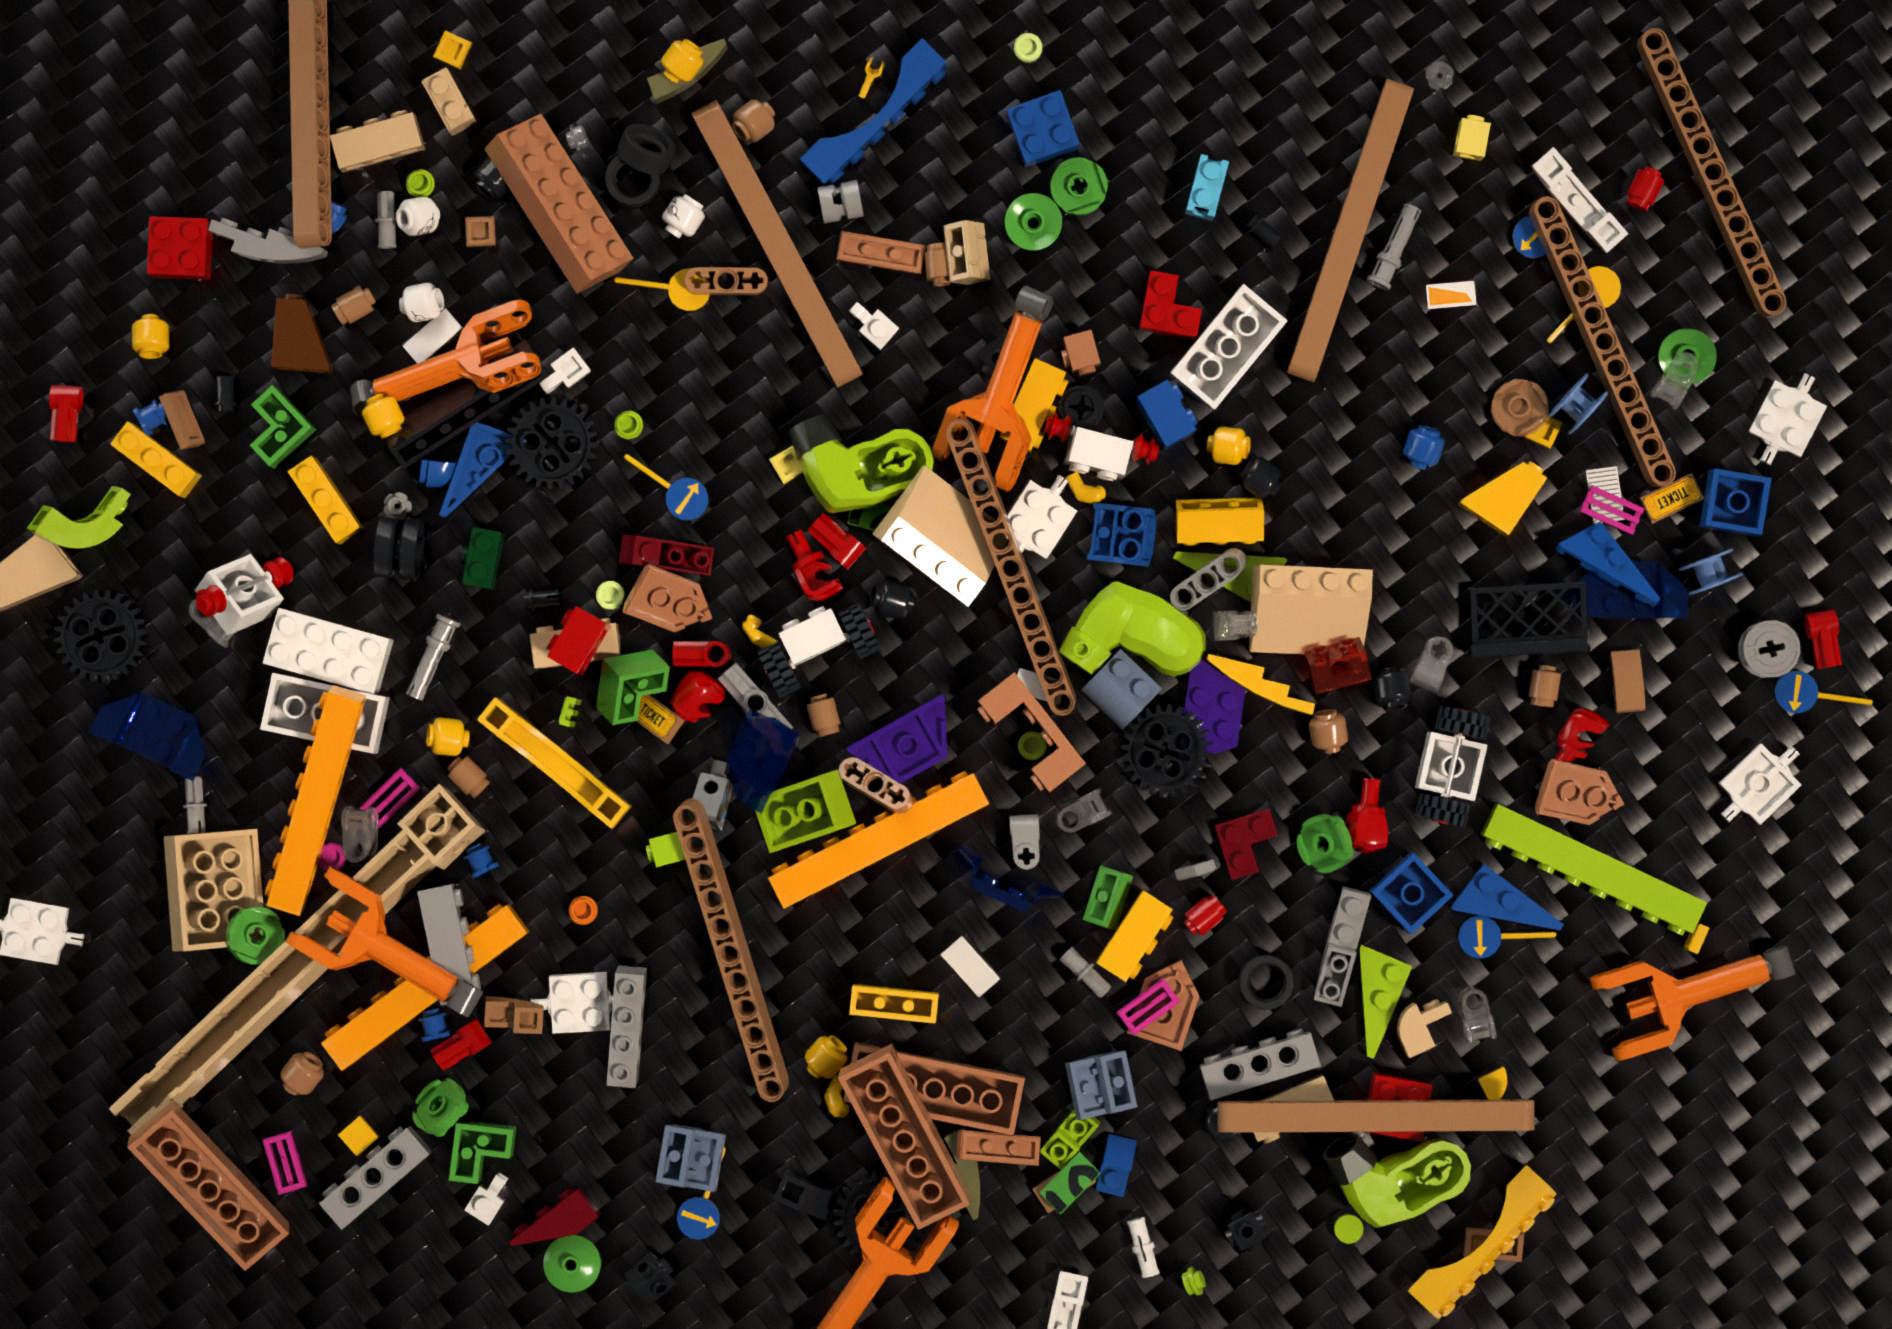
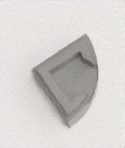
M1214 859L1174 871L1177 880H1185L1212 872L1216 869Z

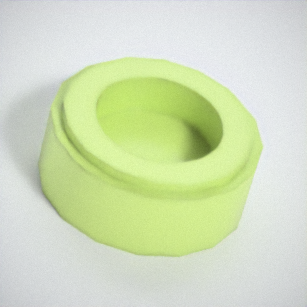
M1032 33L1020 35L1014 43L1015 56L1024 63L1036 61L1042 53L1041 40Z
M607 581L598 587L596 599L603 608L614 610L623 604L625 591L619 583Z

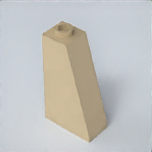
M34 535L0 563V612L79 580L83 575L59 545L49 543Z

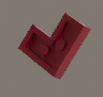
M1270 808L1214 825L1230 879L1234 880L1259 872L1251 844L1278 836Z

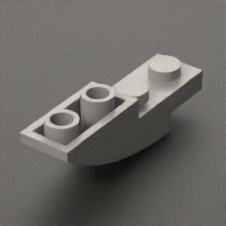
M221 218L220 222L211 220L208 231L234 241L231 249L234 254L253 260L281 264L302 263L325 258L328 253L321 246L306 249L298 248L294 241L293 232L279 227L278 232L269 229L266 239H263L264 233L255 229L248 228L247 232L236 229L238 224L225 218Z
M1345 886L1342 887L1320 966L1314 1000L1342 1007L1371 893Z

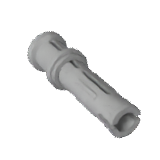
M1404 204L1384 251L1377 254V264L1372 274L1366 278L1368 283L1383 290H1390L1391 285L1389 283L1394 272L1401 266L1400 257L1422 212L1419 208L1410 204Z
M439 613L436 615L437 622L431 635L426 637L428 645L412 682L406 691L407 695L421 701L424 699L426 690L444 651L447 652L451 647L449 642L455 629L460 627L461 624Z

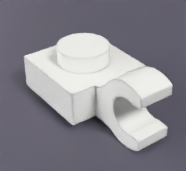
M857 302L849 311L864 324L859 332L879 350L885 346L899 329L878 309L871 315Z
M572 348L550 364L555 372L540 382V386L547 395L562 382L569 389L589 374L591 370L576 350Z
M499 1172L489 1188L480 1185L465 1211L489 1226L505 1201L498 1194L507 1182L508 1177Z

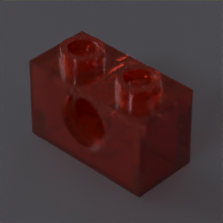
M1360 637L1346 638L1339 643L1328 646L1319 645L1312 650L1304 652L1310 682L1316 694L1372 680L1366 650ZM1342 661L1340 664L1333 666L1335 662Z

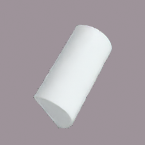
M1242 284L1173 368L1170 375L1192 396L1207 407L1215 410L1281 330L1287 320L1245 284Z

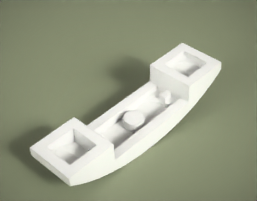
M1554 147L1531 166L1560 206L1605 253L1611 250L1628 234L1614 216L1604 210L1573 174L1570 165Z
M1060 1271L1047 1329H1077L1088 1277Z

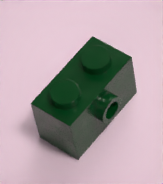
M473 527L469 547L465 546L462 554V563L466 564L462 584L494 590L505 536L504 533Z

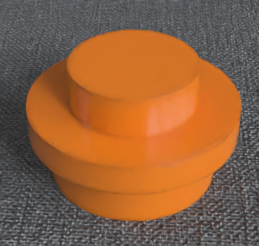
M588 896L575 898L569 906L571 919L580 925L591 923L598 913L596 902Z

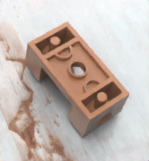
M1015 672L978 700L981 705L977 709L987 723L993 720L995 724L1023 703L1026 708L1022 712L1031 724L1037 721L1042 727L1043 731L1039 734L1049 747L1054 744L1056 745V750L1031 768L1034 774L1030 778L1040 791L1044 788L1048 792L1052 791L1086 764Z

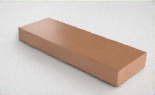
M841 231L837 260L921 275L926 245Z
M958 1130L956 1159L1039 1166L1040 1137Z

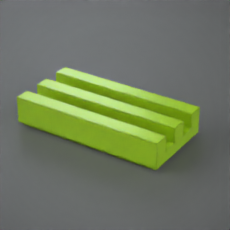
M565 697L559 718L560 725L575 726L576 722L570 719L571 716L578 715L579 711L573 708L574 705H581V699Z

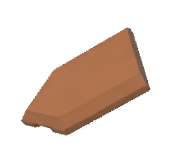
M651 564L644 566L623 607V613L673 632L685 629V626L698 621L705 622L713 619L699 583Z
M1551 759L1548 762L1537 797L1535 813L1590 825L1612 809L1616 810L1623 806L1624 802L1605 770Z
M1182 960L1146 977L1140 994L1164 978L1180 1002L1135 1034V1036L1182 1051L1200 996ZM1159 988L1136 1005L1133 1014L1164 992V988ZM1167 996L1132 1022L1134 1027L1172 999ZM1128 1028L1127 1033L1132 1034Z

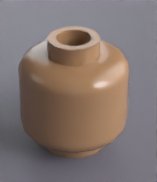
M752 99L733 114L734 122L732 123V128L741 140L757 142L774 129L775 122L773 116H775V112L767 102L761 103L758 100Z
M1325 709L1314 713V717L1309 721L1312 745L1317 749H1322L1326 754L1340 751V746L1348 741L1345 717L1337 713L1335 709Z
M310 1052L292 1055L280 1073L285 1090L293 1095L310 1094L324 1075L321 1060Z

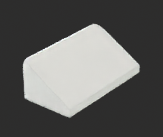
M445 308L437 318L431 320L407 341L403 347L416 363H420L435 357L461 334L463 327Z
M960 936L940 954L978 997L1000 980V977L963 936Z

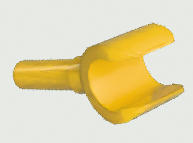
M873 57L866 64L865 71L867 75L858 95L864 99L874 78L880 76L884 68V62L882 61L879 69H873L870 66Z

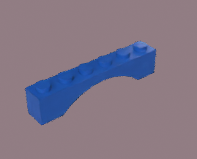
M922 38L902 58L896 88L882 110L868 123L850 133L819 139L800 158L801 164L823 186H826L828 183L833 185L837 183L845 174L842 170L849 163L852 165L856 164L865 154L863 149L870 142L875 145L885 135L883 129L890 122L893 125L899 122L906 114L903 110L910 103L913 105L917 104L926 94L924 89L931 82L936 85L946 75L944 69L947 67V62Z

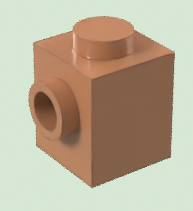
M1092 330L1063 337L1065 350L1061 351L1065 368L1070 367L1072 373L1078 371L1079 376L1095 372V367L1100 365V359Z

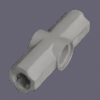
M737 663L717 679L742 707L743 712L758 725L774 744L793 728L769 701L767 695L753 683ZM752 696L759 697L763 702L762 709L759 711L751 710L748 707V698Z

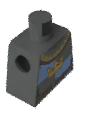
M713 760L710 774L701 772L693 798L699 800L705 807L711 829L722 831L733 785L726 778L730 764ZM718 788L715 793L709 794L712 789ZM689 810L687 815L691 820H695L694 813Z

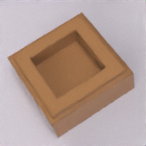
M494 216L465 217L467 247L496 246Z

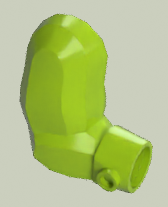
M1112 582L1101 590L1084 609L1076 626L1071 627L1058 652L1088 674L1093 675L1110 657V651L1120 646L1128 652L1145 659L1161 674L1175 677L1190 672L1200 663L1205 652V633L1197 621L1180 612L1164 599L1120 582Z

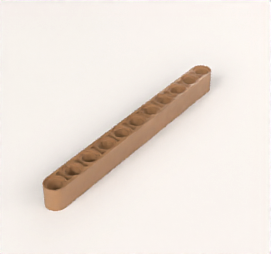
M288 0L293 236L295 244L300 249L327 246L332 240L327 0Z
M1657 28L1649 29L1638 40L1637 48L1756 311L1764 318H1772L1783 312L1786 307V297L1666 34ZM1654 37L1657 39L1659 48L1656 50L1648 48L1646 38ZM1659 63H1666L1670 67L1671 73L1669 76H1663L1659 73ZM1671 89H1678L1682 93L1683 98L1681 102H1675L1670 98L1669 93ZM1682 115H1689L1694 119L1693 128H1687L1682 124ZM1694 141H1701L1705 144V154L1695 152L1693 148ZM1706 167H1713L1717 170V180L1707 178L1705 174ZM1718 193L1728 195L1730 199L1728 206L1725 207L1718 203ZM1730 219H1737L1741 223L1742 228L1739 233L1733 232L1729 228ZM1742 245H1749L1753 249V257L1751 259H1747L1741 254ZM1754 271H1760L1765 275V283L1763 285H1758L1754 282ZM1766 297H1772L1776 300L1777 308L1775 311H1770L1765 307Z
M1390 79L1385 81L1288 366L1287 373L1311 382H1314L1317 377L1413 94V87Z
M717 100L692 112L691 114L837 388L863 375Z
M1542 197L1530 207V219L1605 390L1609 392L1608 397L1646 482L1652 487L1658 488L1669 485L1675 479V467L1563 212L1554 198ZM1540 204H1545L1550 208L1551 214L1549 218L1540 216L1538 212ZM1552 230L1558 231L1562 235L1561 244H1554L1550 240V232ZM1563 257L1572 259L1574 263L1572 271H1567L1562 267L1561 261ZM1575 283H1580L1584 286L1585 295L1583 297H1578L1574 294L1573 285ZM1587 309H1592L1596 313L1597 319L1594 324L1587 322L1584 315ZM1598 335H1602L1608 340L1606 350L1598 348L1596 344ZM1610 361L1619 365L1620 372L1618 376H1612L1608 372ZM1622 387L1627 388L1631 392V400L1628 403L1620 399L1619 392ZM1633 414H1638L1643 420V425L1640 429H1636L1631 424ZM1645 440L1651 441L1654 445L1652 455H1647L1643 451L1642 446ZM1657 466L1662 467L1666 472V477L1662 482L1658 481L1654 476V470Z
M956 419L947 428V440L1049 707L1056 715H1067L1073 710L1076 702L1073 686L1062 657L1058 652L1057 644L974 426L967 419ZM956 425L966 427L968 430L967 438L963 440L957 439L953 435V427ZM966 452H973L977 455L978 464L976 466L970 467L964 463L963 455ZM975 480H985L988 483V491L983 494L976 492L973 487ZM987 506L995 507L999 512V517L996 520H988L984 516V508ZM997 533L1007 535L1009 545L1006 547L997 546L994 542V535ZM1008 560L1016 561L1019 565V572L1016 574L1006 572L1004 563ZM1018 587H1025L1029 591V599L1024 601L1018 600L1014 595V590ZM1028 614H1035L1038 616L1040 624L1037 627H1029L1026 625L1024 617ZM1046 641L1050 646V651L1046 654L1038 653L1034 646L1036 642ZM1050 667L1056 668L1060 672V678L1055 681L1047 679L1045 670ZM1059 694H1065L1069 697L1071 703L1067 707H1060L1056 704L1055 697Z
M687 799L674 812V824L758 1093L765 1101L775 1102L782 1097L788 1088L789 1077L705 807L697 799ZM683 810H691L695 815V820L687 819ZM692 837H699L703 841L704 847L694 845ZM700 865H708L712 870V874H705L701 870ZM709 891L718 893L721 901H713L709 896ZM717 919H725L729 924V928L725 929L719 926ZM726 946L734 947L738 955H730L726 950ZM734 973L744 975L746 982L742 983L736 980ZM743 1000L751 1001L754 1009H747L743 1004ZM751 1027L759 1028L763 1036L753 1034ZM759 1054L768 1055L771 1063L763 1062ZM768 1081H775L780 1089H772Z
M1534 1100L1218 1102V1132L1535 1130Z

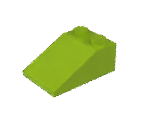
M838 769L751 799L769 853L856 824Z

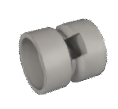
M857 180L843 182L839 188H836L833 184L818 187L824 224L840 221L842 216H845L847 219L864 217ZM839 199H842L841 205L834 204V202L838 201Z

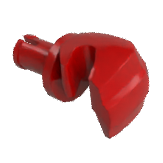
M803 530L794 532L795 536L792 534L787 536L786 540L789 542L797 558L792 568L807 599L818 602L838 593L843 588L839 579L831 581L818 579L820 571L832 570L830 564L819 562L825 557L823 552L816 553V551H812L803 534Z
M696 670L690 671L673 692V697L670 700L673 706L672 711L683 720L693 723L699 718L711 716L707 705L703 703L720 704L724 700V688L709 675Z
M1575 709L1558 734L1556 742L1561 749L1554 759L1572 763L1575 757L1585 759L1588 755L1585 749L1593 747L1594 742L1582 740L1580 732L1603 733L1610 724L1606 719L1590 709Z
M1363 778L1361 804L1352 806L1351 812H1349L1345 820V825L1349 826L1348 831L1352 839L1353 849L1360 853H1371L1375 850L1384 849L1387 846L1388 824L1385 817L1386 810L1378 806L1381 780Z

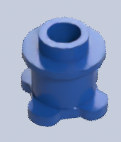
M156 399L152 400L153 404L143 409H138L137 407L133 409L144 433L148 435L153 434L152 429L162 424L165 426L169 424L162 403H158Z
M479 843L466 850L468 856H465L463 859H467L473 871V874H471L472 879L499 866L498 862L494 863L488 851L489 845L483 847L482 843Z
M439 1008L423 1011V1017L418 1018V1022L421 1021L424 1032V1036L421 1037L422 1042L446 1037L451 1034V1030L446 1029L444 1020L446 1012L440 1013Z

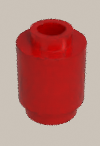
M1646 167L1645 170L1638 169L1627 192L1628 199L1626 203L1636 209L1647 212L1649 206L1654 205L1665 182L1661 178L1662 173L1651 167Z
M1212 894L1208 898L1204 897L1184 914L1187 917L1184 924L1194 935L1199 932L1204 936L1224 919L1222 916L1227 911Z

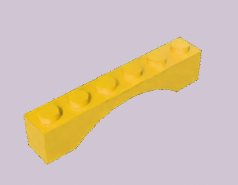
M495 697L478 717L477 720L546 773L611 829L615 828L632 807L631 804L500 698Z
M1526 1165L1507 1185L1502 1214L1485 1242L1472 1254L1456 1263L1442 1268L1427 1270L1408 1292L1438 1320L1441 1316H1447L1455 1308V1302L1461 1295H1467L1474 1288V1281L1481 1274H1487L1494 1267V1260L1501 1253L1505 1254L1513 1247L1514 1239L1521 1232L1524 1233L1532 1227L1535 1222L1534 1218L1540 1211L1544 1212L1551 1207L1557 1193Z

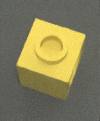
M1468 115L1467 119L1462 118L1458 126L1453 156L1481 161L1485 157L1491 123L1484 122L1483 117Z

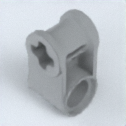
M1038 814L1010 816L1011 842L1013 843L1014 861L1022 869H1032L1038 864L1040 857ZM1026 848L1029 849L1030 853L1035 854V859H1030V864L1024 865V861L1018 859V855L1023 854V849Z

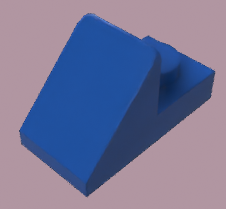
M1108 1134L1100 1167L1101 1174L1098 1176L1095 1187L1096 1191L1124 1197L1129 1172L1133 1165L1137 1140Z

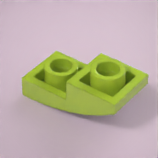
M1073 1110L1040 1149V1153L1062 1170L1101 1122L1095 1117L1077 1120L1075 1110Z

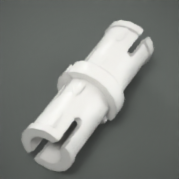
M1145 1217L1127 1221L1134 1244L1132 1251L1137 1255L1142 1278L1159 1274L1153 1252L1155 1245L1153 1241H1150Z

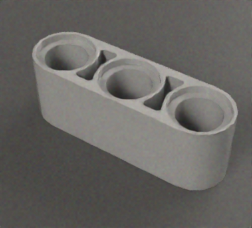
M1231 548L1187 577L1172 590L1170 595L1172 605L1179 610L1190 609L1237 577L1247 565L1245 554L1237 548ZM1227 557L1236 560L1238 564L1236 570L1227 567L1225 561ZM1203 573L1211 574L1215 584L1207 585L1203 580ZM1180 589H1186L1191 593V601L1181 598Z

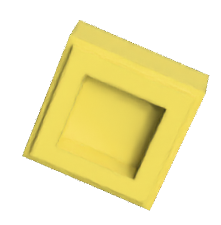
M793 446L769 459L783 484L803 474L800 461L797 460Z

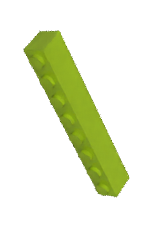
M1494 804L1480 834L1487 838L1486 844L1501 850L1502 846L1513 850L1511 856L1527 862L1528 858L1539 862L1537 868L1552 875L1554 870L1565 875L1564 881L1579 887L1580 883L1586 884L1591 887L1590 893L1605 899L1606 895L1617 899L1615 905L1631 911L1633 907L1643 911L1641 917L1656 924L1660 919L1669 924L1668 930L1681 936L1684 935V932L1694 933L1708 903L1499 804Z

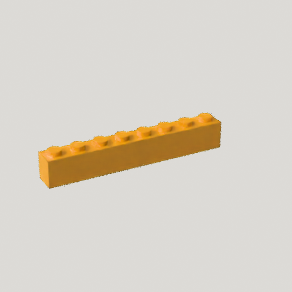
M333 685L328 693L323 692L318 708L322 709L320 720L315 719L311 730V735L315 736L312 746L307 747L303 762L307 763L305 773H300L296 782L295 789L299 790L297 800H292L288 810V816L292 818L289 827H284L280 842L284 843L282 853L278 852L274 859L272 869L276 870L274 880L270 879L266 887L265 895L269 896L266 906L300 916L306 908L367 697L366 695Z
M964 771L950 778L953 784L942 788L941 784L936 785L925 791L927 797L918 802L913 797L912 807L905 813H894L891 815L888 810L874 817L875 824L866 828L864 823L848 830L849 837L840 841L837 836L823 843L824 850L814 854L811 849L797 856L798 863L789 867L786 862L772 869L773 876L768 879L783 909L988 805L989 803L974 773L968 776L967 772Z
M498 904L486 913L489 917L482 924L475 921L469 926V934H466L467 946L472 945L474 950L475 962L471 963L473 974L530 932L510 904L505 907ZM400 977L394 982L396 988L388 994L385 990L378 993L371 999L373 1005L364 1011L362 1007L358 1008L348 1016L350 1022L341 1028L337 1024L324 1034L327 1039L321 1044L340 1070L343 1071L438 1001V999Z

